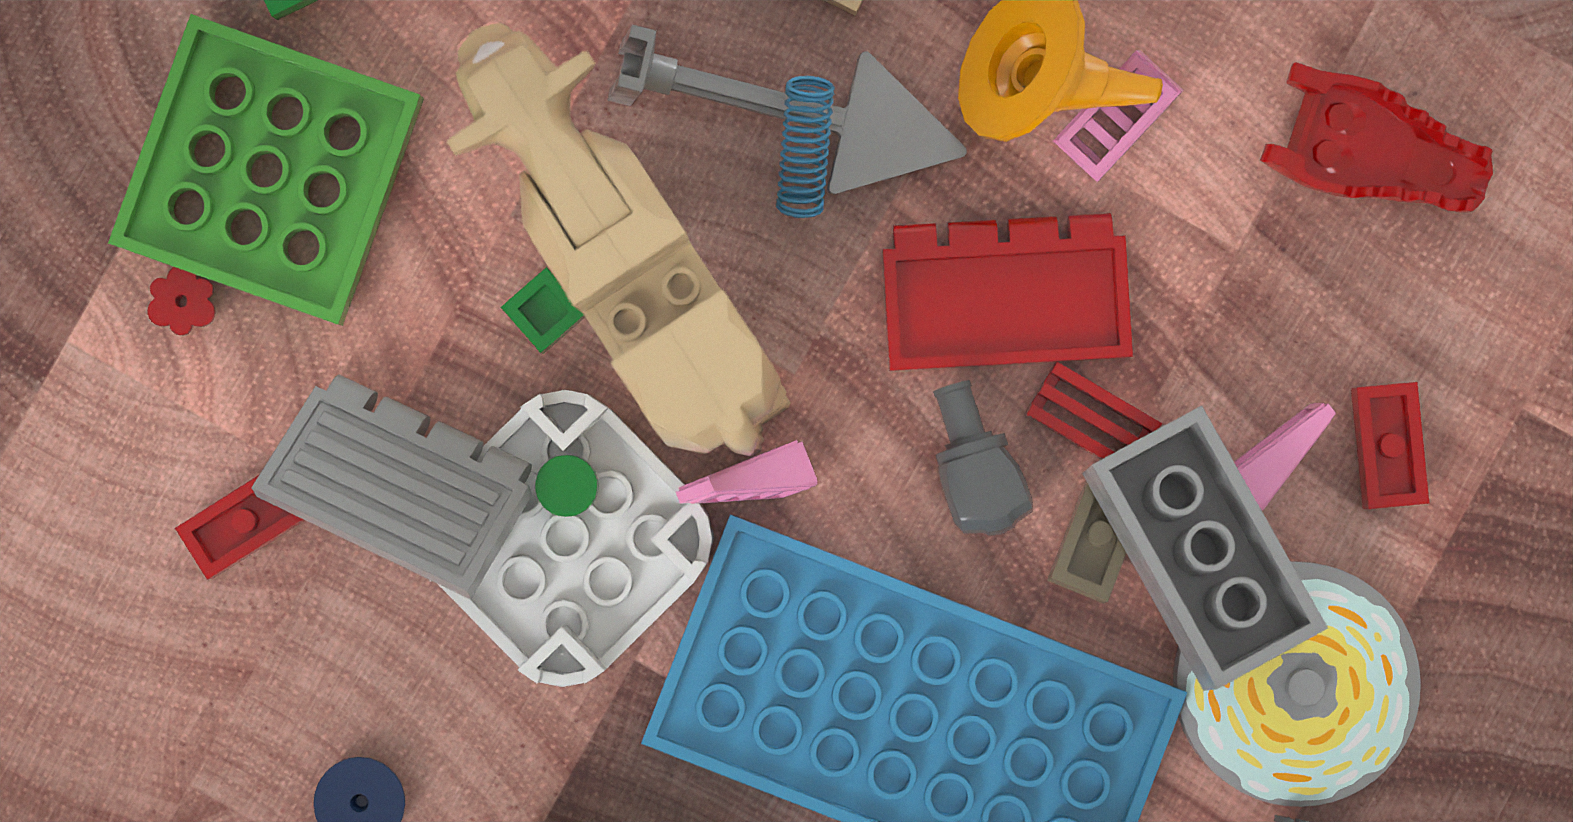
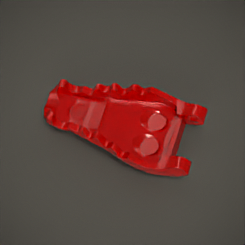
M1297 62L1291 65L1286 83L1304 92L1305 95L1287 148L1275 144H1265L1260 161L1268 167L1306 188L1346 198H1377L1398 202L1427 203L1448 211L1462 213L1474 211L1485 199L1488 183L1493 176V151L1491 148L1477 145L1461 137L1449 134L1446 130V125L1429 116L1427 111L1409 106L1402 94L1388 89L1380 82L1354 75L1321 71Z

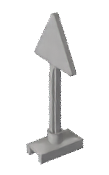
M632 24L621 41L618 54L624 55L619 76L609 90L607 101L631 106L643 89L669 95L670 91H675L784 120L787 119L784 116V111L788 107L784 104V101L789 97L784 92L677 65L678 59L654 53L656 30ZM867 51L862 52L858 56L847 106L841 108L831 105L833 114L830 116L832 124L829 128L831 132L838 135L839 140L827 187L830 194L834 195L955 160L966 155V147L879 61ZM796 100L789 102L793 106L813 108L823 106L815 102H800ZM788 112L791 116L822 117V115L817 113ZM795 122V123H799V124H803V125H807V126H811V127H815V128L822 127V126H820V125H818V124H815V123H800V122Z

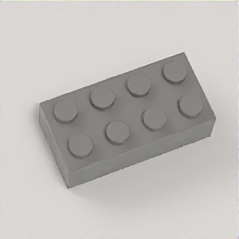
M1202 406L1094 463L1082 473L1203 691L1219 689L1328 629Z

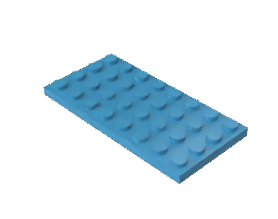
M730 514L641 744L841 822H1138L1187 692Z

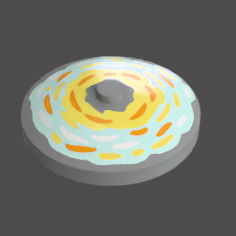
M1290 561L1328 629L1215 690L1203 691L1178 646L1173 668V686L1187 692L1178 718L1190 745L1211 771L1232 787L1255 799L1283 806L1304 807L1322 805L1348 797L1368 786L1389 768L1405 746L1413 729L1420 701L1421 679L1417 653L1411 636L1398 613L1379 592L1358 577L1343 570L1311 562Z

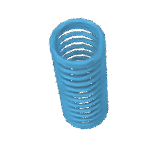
M797 76L791 78L786 83L785 94L789 98L784 101L788 109L784 111V116L787 119L783 121V126L786 129L782 131V136L786 139L781 142V146L785 149L780 152V156L784 159L779 162L783 169L779 171V176L782 179L778 182V186L781 189L777 192L776 208L781 213L790 217L812 218L821 214L824 210V199L822 197L825 195L823 187L826 185L824 177L827 175L825 167L828 165L826 157L829 155L827 147L830 144L828 136L831 134L829 126L832 124L830 116L833 114L831 105L834 103L832 96L834 95L835 86L830 81L820 77ZM805 85H813V86L822 87V88H824V89H827L828 91H824V90L819 89V88H816V87L805 86ZM799 90L814 91V92H817V93L803 92V91H799ZM795 100L815 102L823 106L817 108L793 106L789 102ZM788 112L817 113L822 115V117L791 116ZM788 122L815 123L822 127H792L788 125ZM787 132L814 133L821 137L814 139L801 136L791 137L787 135ZM786 142L813 143L820 147L814 149L800 146L789 147L786 145ZM789 151L800 154L812 153L819 157L814 159L799 156L788 157L785 153ZM785 162H792V163H798V164H811V163H812V164H815L816 166H818V168L809 169V168H806V167H799V166L787 167V166L784 165V163H785ZM791 172L796 174H814L817 176V178L809 179L806 177L799 176L786 177L783 175V173ZM783 182L813 184L817 187L812 189L799 186L785 187ZM782 202L793 204L814 203L818 206L810 209H795L783 205Z

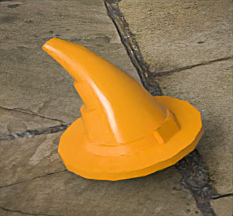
M1001 0L987 13L970 40L960 68L958 100L964 121L979 136L985 139L1007 142L1030 133L1053 112L1157 103L1161 96L1163 83L1162 79L1110 67L1105 60L1085 52V20L1078 0Z

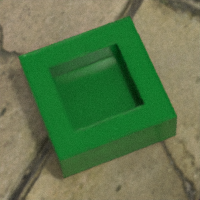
M547 267L500 307L541 354L548 351L585 318V315L573 306L559 281Z

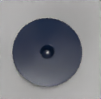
M367 757L348 758L333 765L321 777L314 794V813L317 822H401L405 812V793L397 775L384 763Z

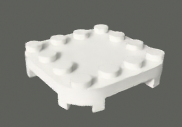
M561 390L539 394L520 406L521 409L483 446L477 460L478 462H481L488 449L494 446L532 464L530 475L525 484L529 485L532 496L471 600L448 588L439 586L520 667L518 669L519 672L535 683L540 682L565 687L581 683L585 684L604 672L695 582L709 561L711 547L714 542V533L711 528L709 514L701 503L680 504L676 492L679 491L678 487L685 484L612 409L591 395L571 390ZM561 455H574L586 460L594 468L599 482L598 494L592 506L585 512L570 517L557 516L547 511L539 502L535 490L536 477L541 467L548 460Z

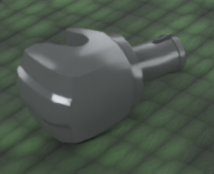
M970 380L937 389L933 393L934 397L937 398L950 443L945 445V451L935 456L938 463L937 469L941 487L954 524L964 534L984 533L988 536L1005 534L1015 528L1017 522L1033 512V500L1025 477L1018 463L1005 449V446L1008 445L1005 433L993 435L992 431L985 432L973 397Z

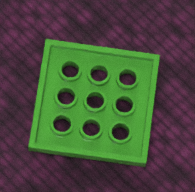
M190 14L108 244L343 326L424 98L420 94ZM226 78H240L246 88L243 102L233 109H221L215 99L217 86ZM286 97L299 99L303 106V116L299 124L288 130L278 129L272 120V111L275 104ZM344 117L356 119L361 129L360 138L356 145L347 150L335 149L329 140V131L332 124ZM218 134L225 144L224 156L216 165L203 167L195 158V146L203 136ZM265 154L277 155L283 167L280 179L272 186L259 187L252 178L254 162ZM319 175H334L340 185L338 199L328 207L320 208L314 206L308 193L311 182ZM187 191H197L204 200V212L200 219L192 224L180 223L174 212L177 198ZM244 211H254L262 222L260 236L250 244H238L231 233L232 222L238 214ZM302 231H311L318 238L319 253L309 264L297 265L289 256V242L295 234Z

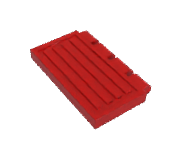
M1111 213L1068 215V239H1059L1057 216L1008 219V242L998 243L996 220L947 222L948 246H937L936 223L893 225L894 249L882 250L889 371L1133 357L1126 235L1113 236Z

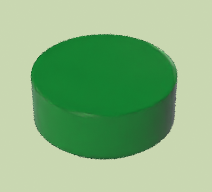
M561 455L548 460L541 467L536 477L535 490L539 502L547 511L557 516L570 517L579 515L592 506L598 494L599 482L594 468L586 460L574 455Z

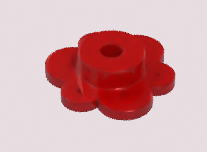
M173 267L168 272L166 279L157 278L151 283L150 293L154 299L150 302L147 313L149 319L155 325L170 326L174 334L184 336L191 332L193 326L205 327L214 320L216 310L214 304L209 300L214 293V286L209 280L204 278L198 279L196 274ZM185 296L187 304L182 307L180 299Z

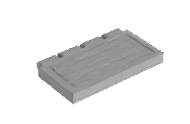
M337 375L327 390L315 386L251 487L255 495L471 600L532 496L529 485L525 484L530 475L532 464L494 446H491L482 461L478 462L477 460L484 445L483 441L440 421L433 426L426 438L424 435L430 424V416L389 397H384L373 413L371 411L377 402L378 393L342 375Z

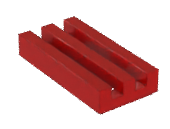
M1059 362L1054 363L1025 412L1026 416L1101 460L1115 452L1043 410L1047 400L1057 404L1126 446L1154 432L1162 425L1158 420ZM1058 381L1065 382L1140 426L1142 429L1138 436L1133 435L1055 389Z

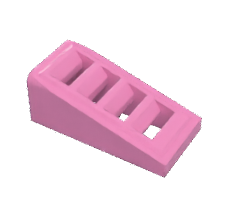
M1136 50L1119 69L1162 79L1163 87L1158 102L1134 105L1143 114L1137 122H1134L1118 106L1082 109L1053 140L1096 182L1108 172L1184 91L1140 50ZM1100 109L1126 132L1119 141L1093 118ZM1083 127L1109 150L1102 159L1076 136Z
M1329 403L1309 404L1234 461L1261 510L1265 509L1331 422L1336 413Z
M796 440L678 487L679 491L676 492L680 504L785 498L815 487L817 485V478L803 442L798 443Z

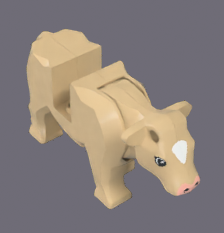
M497 20L474 29L457 45L460 67L456 75L458 84L475 122L447 141L453 153L460 155L485 145L496 144L515 152L522 160L527 171L524 170L519 174L522 223L573 306L580 310L589 321L613 358V361L610 363L665 444L705 454L725 443L731 451L749 457L754 456L762 450L761 445L764 442L761 433L763 431L762 425L789 408L791 402L786 396L787 392L764 351L724 290L720 289L690 243L685 230L627 144L588 129L580 134L574 126L570 117L571 92L589 74L596 63L589 53L585 51L557 68L541 49L521 31L513 32L507 25Z

